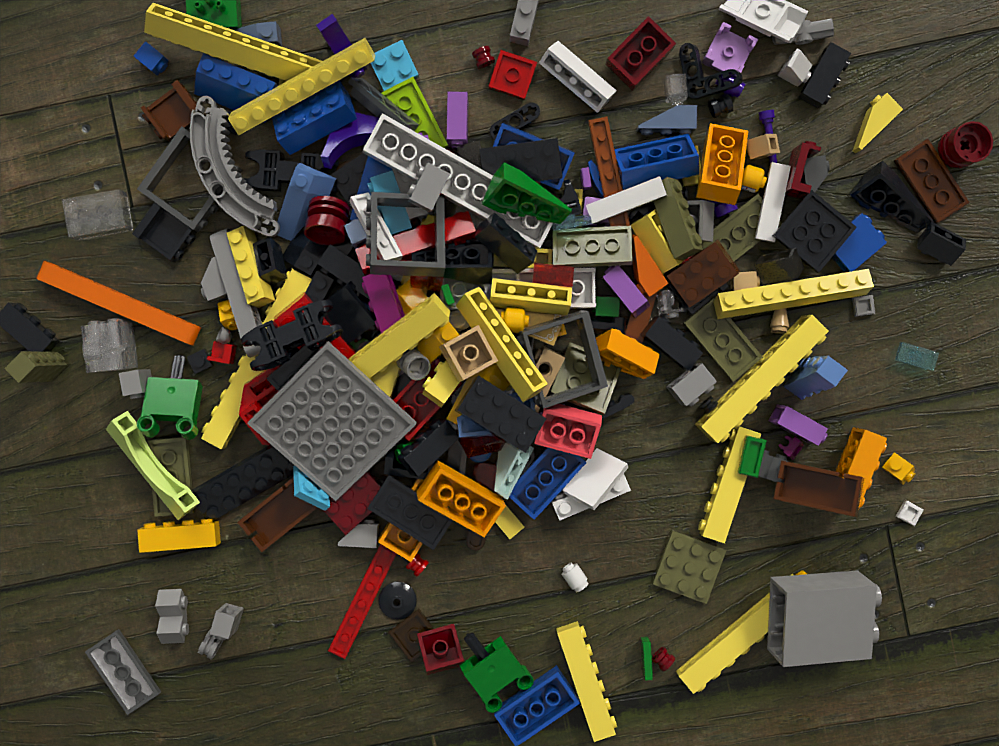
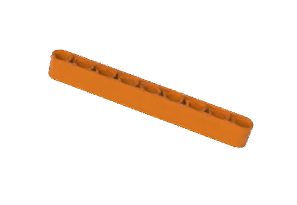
M43 261L36 279L193 346L201 330V327L47 261Z

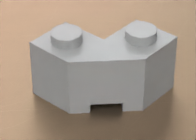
M182 589L158 591L155 607L160 619L156 634L161 644L184 643L185 636L189 633V625L187 623L188 599L187 596H184Z

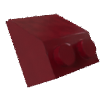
M454 624L417 634L427 675L459 667L464 662Z

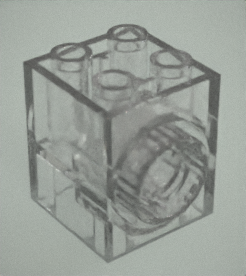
M113 318L107 319V321H88V325L81 326L82 352L87 373L138 368L132 322H126V319Z

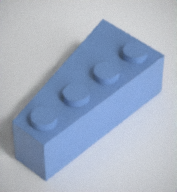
M808 356L806 359L802 358L797 363L799 366L783 387L803 400L806 396H812V392L818 394L822 390L826 391L836 387L848 370L830 356Z

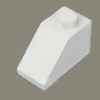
M796 49L788 57L778 76L798 87L802 82L806 83L811 75L809 70L812 64L801 50Z

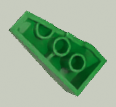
M505 162L493 175L482 201V205L499 213L513 212L518 213L519 217H525V215L534 216L537 220L561 224L572 212L570 207L521 170Z

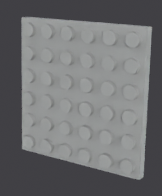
M328 341L247 424L336 501L401 440L417 422Z

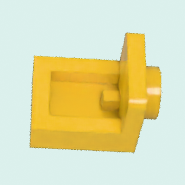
M229 300L219 302L218 310L222 325L229 331L238 329Z
M895 452L882 467L903 485L906 481L909 483L915 476L914 466Z

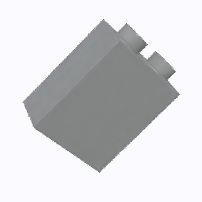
M858 570L771 577L767 650L783 667L872 659L873 643H877L879 640V629L875 622V607H879L882 602L879 586Z

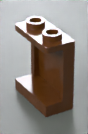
M178 80L171 84L174 88L150 106L145 107L143 105L141 107L144 112L142 114L143 118L149 124L152 123L156 128L154 129L155 134L160 139H165L168 142L174 138L181 126L185 129L190 127L192 109H196L197 105L185 86Z

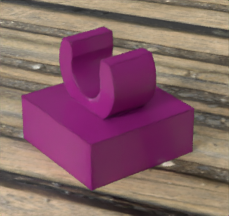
M785 436V439L789 441V445L783 446L779 444V447L793 461L804 447V444L796 437L792 440L791 437Z

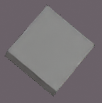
M873 295L852 298L854 317L875 314Z

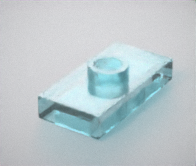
M569 214L561 224L553 223L551 229L557 231L590 225L592 223L591 216L588 214L581 216Z
M900 342L895 361L934 371L939 353Z

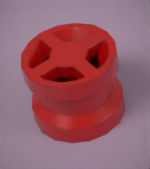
M417 552L412 562L409 561L405 568L411 569L414 575L418 577L429 562L423 560Z

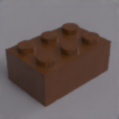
M717 239L670 272L667 277L690 308L737 276L740 270Z

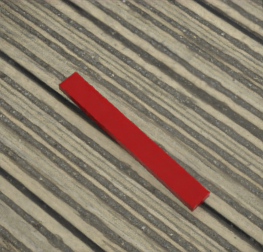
M380 544L328 650L343 659L346 658L397 554Z

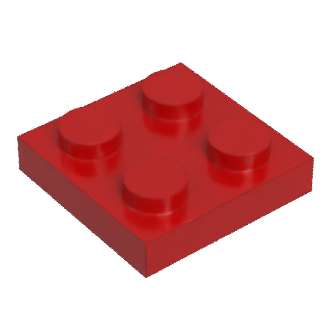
M500 50L488 86L489 89L525 100L537 62Z

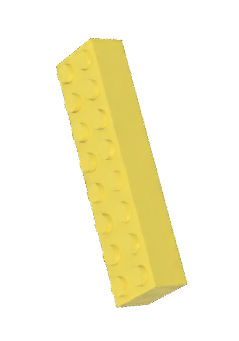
M813 315L801 316L787 330V333H784L762 356L763 358L755 363L717 401V406L710 413L704 414L695 425L711 441L716 443L724 442L730 436L729 432L733 428H738L743 423L744 416L747 413L749 415L752 414L758 407L756 404L760 400L764 401L771 394L770 390L774 386L778 387L785 380L784 376L788 372L792 373L799 366L797 363L802 358L806 359L813 352L811 349L826 339L825 335L829 331Z

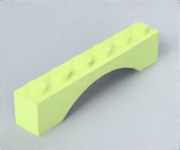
M128 411L110 422L106 428L107 432L177 520L188 514L200 503L192 491L175 479L158 461L148 446L142 432L138 429L137 422Z

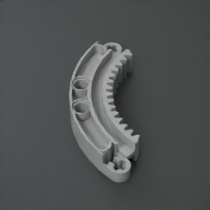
M202 96L197 101L196 109H192L190 144L194 163L204 186L216 203L239 223L268 237H275L280 232L279 223L273 220L274 213L278 210L277 202L257 193L246 183L242 175L237 172L238 168L233 165L235 161L231 159L233 155L228 151L231 149L227 144L230 139L225 136L230 134L226 127L231 126L227 122L229 114L225 109L217 108L216 102L211 97ZM209 101L211 108H207L205 112L203 103L207 104V102ZM206 162H210L209 170L204 171L203 165ZM223 186V193L217 196L216 189ZM262 223L265 225H271V223H273L275 230H271L270 233H268L269 230L264 227H261Z

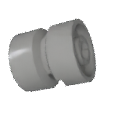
M415 348L405 351L403 356L396 361L397 366L413 380L425 378L429 374L431 367L430 361Z

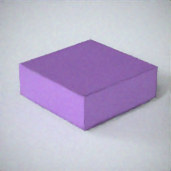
M589 167L582 168L580 171L583 190L591 188Z

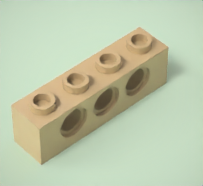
M542 346L541 349H537L534 359L538 371L541 364L549 365V369L546 372H540L548 383L543 389L544 397H546L565 357ZM535 405V412L538 413L541 407Z

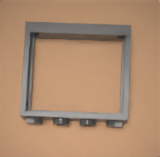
M181 126L137 190L191 229L199 232L204 226H207L210 215L215 214L219 209V205L212 196L209 197L194 220L191 221L152 193L190 140V132ZM236 166L238 168L237 172L241 174L243 170ZM223 186L216 189L217 196L223 193Z
M371 192V199L367 200L366 212H370V218H366V230H370V236H366V248H370V254H366V266H370V274L443 277L445 272L444 195H439L433 208L435 262L377 260V206L420 207L408 202L410 196L405 193Z
M577 311L568 314V316L565 315L525 328L517 333V341L535 365L528 335L577 320L592 382L544 397L542 390L538 395L532 397L534 404L544 409L608 387L589 311Z

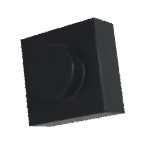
M206 349L187 356L195 374L214 366L212 361L207 360L209 354Z

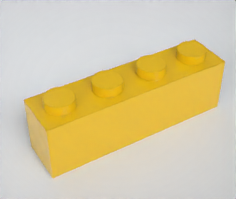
M212 518L201 519V522L195 523L194 520H183L182 524L168 521L163 522V525L156 526V523H146L144 527L137 530L139 553L215 547L221 543L219 521H213Z

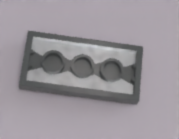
M119 629L85 651L127 715L161 693V690Z

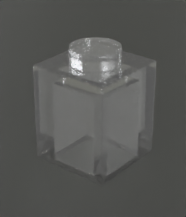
M686 74L666 75L663 80L665 102L671 103V105L682 104L688 97Z

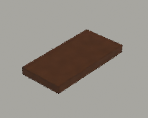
M928 138L893 160L926 212L934 220V223L938 224L970 203Z

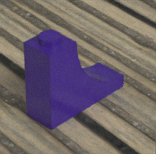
M333 14L316 25L334 55L352 45ZM364 66L349 74V77L360 78L365 74L367 67Z
M355 112L356 120L330 133L321 154L323 166L332 169L335 161L343 153L352 148L366 145L379 117Z

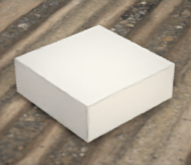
M904 500L896 517L915 526L923 509Z

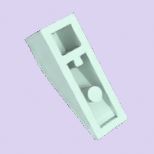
M502 443L498 451L494 491L504 499L508 500L534 449L530 446L526 453H521L507 443Z

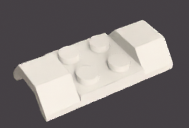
M727 0L725 4H721L719 10L735 17L736 21L769 37L771 35L787 43L792 42L808 14L807 10L786 0Z

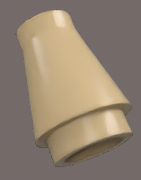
M787 308L774 310L770 324L772 333H787V329H789Z

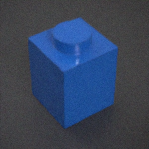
M146 41L134 55L137 60L157 76L165 71L169 62L167 58Z

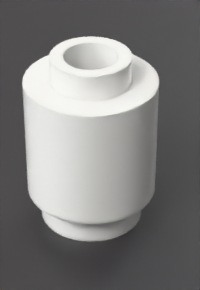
M569 563L563 568L561 575L572 590L580 592L588 586L587 577L577 563Z

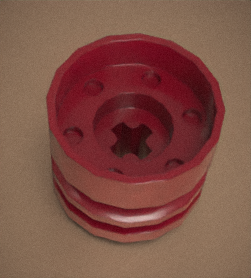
M971 121L964 123L942 135L938 144L939 156L944 164L951 168L960 169L989 156L993 148V137L987 126L980 122Z
M332 196L312 198L309 201L308 218L306 219L304 230L305 236L312 242L329 246L331 244L333 246L342 244L346 237L344 225L348 223L350 211L348 204Z

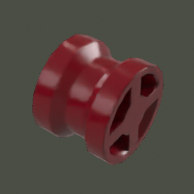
M489 46L480 47L472 52L473 58L477 60L476 65L478 69L490 66L495 62L494 57L490 54L491 49Z
M665 647L659 648L652 656V662L658 664L662 672L666 671L675 661V657L672 654L669 655Z

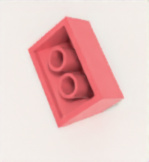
M562 404L544 408L542 416L546 418V421L536 435L534 444L591 459L602 424V415Z

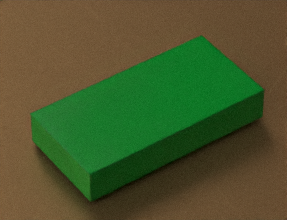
M449 285L441 286L447 306L449 308L456 306Z
M746 435L737 473L758 478L767 440Z
M641 637L643 676L645 681L652 680L651 642L648 637Z

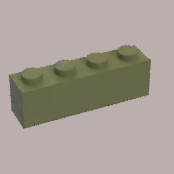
M666 177L662 180L667 196L654 200L653 203L674 259L685 260L703 250L701 245L702 239L694 227L695 221L688 211L689 205L682 195L680 182L677 179Z
M21 351L4 369L18 383L53 381L68 365L64 362V357L58 352Z

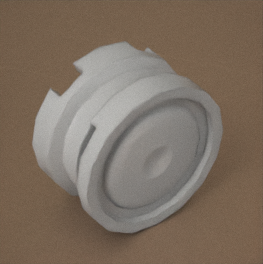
M210 629L197 653L205 654L207 658L212 660L223 640L215 638V635L210 634Z

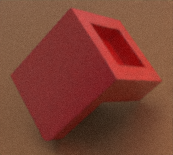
M214 341L211 356H207V360L234 364L237 345Z

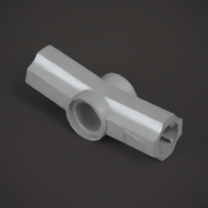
M832 19L814 22L804 20L791 43L802 45L816 39L833 37L834 27ZM772 36V41L774 45L787 43L775 36Z

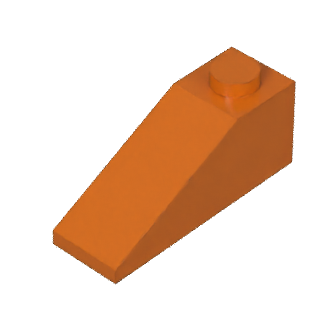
M632 234L634 279L638 283L636 287L642 294L650 297L669 283L638 236Z

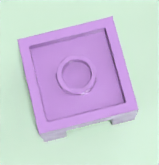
M723 22L702 63L719 72L728 69L742 72L744 64L758 39L751 35L744 39L730 32L729 30L732 26Z

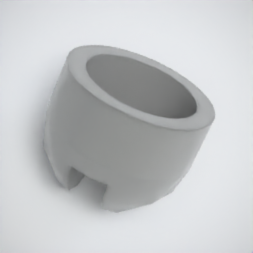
M221 327L216 341L223 344L229 343L232 338L231 331Z

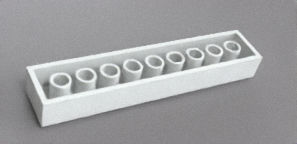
M383 113L362 151L364 154L415 182L419 179L416 177L420 166L425 167L428 162L450 173L440 195H444L445 199L483 220L496 213L535 248L541 247L553 225L551 222L537 220L534 216L525 215V217H519L518 213L513 212L503 214L482 205L493 175Z

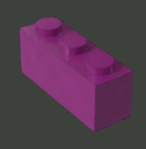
M369 274L362 277V287L364 292L368 293L370 299L368 302L369 308L375 313L377 319L375 320V325L378 331L383 333L404 317L405 314L392 276Z

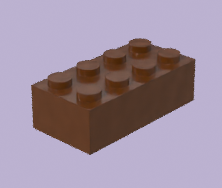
M781 460L778 478L785 481L784 483L777 482L774 499L857 517L865 478L845 473L843 474L844 478H842V473Z
M293 477L237 523L248 536L257 531L258 534L252 537L251 540L263 552L318 507L294 496Z

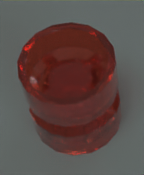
M410 276V286L417 289L426 287L427 290L439 292L444 278Z

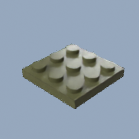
M569 342L564 355L565 360L555 378L550 395L592 382L584 347ZM602 361L608 387L570 399L567 402L604 416L621 368L610 364V367L604 366Z
M671 530L652 584L707 604L727 550Z

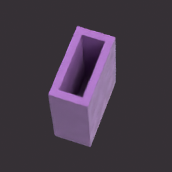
M448 92L447 142L448 146L454 150H463L464 147H468V92Z
M619 265L616 267L611 266L604 272L606 275L603 278L635 318L650 307L648 300Z
M777 404L768 420L810 444L819 446L827 437L826 432L828 428L785 405Z

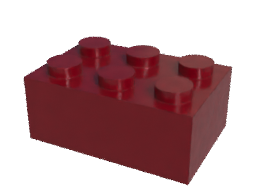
M648 16L607 58L605 65L633 91L674 49L676 42Z
M368 470L336 501L330 497V507L324 512L347 535L372 512L367 508L382 486V483Z

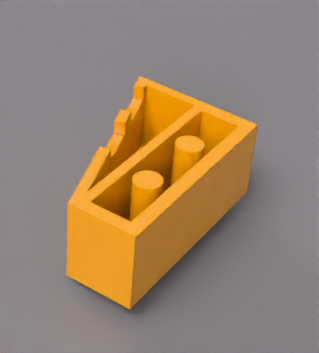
M613 328L596 337L601 361L604 362V366L610 367V364L621 368V372L642 379L655 374L660 354L653 351L651 347L644 346L637 342L636 339L630 338Z

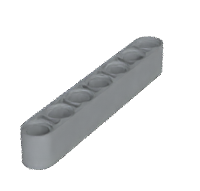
M226 228L210 235V241L240 338H242L243 335L253 328L262 325L257 307L247 304L227 237V232H230L231 229ZM243 346L245 353L250 358L259 355L261 350L260 346Z

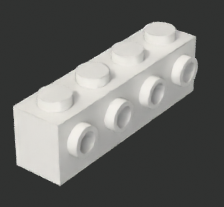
M559 41L550 46L539 61V64L597 113L617 91Z
M624 474L601 503L631 491ZM563 492L559 493L552 500L559 520L589 508L565 495Z

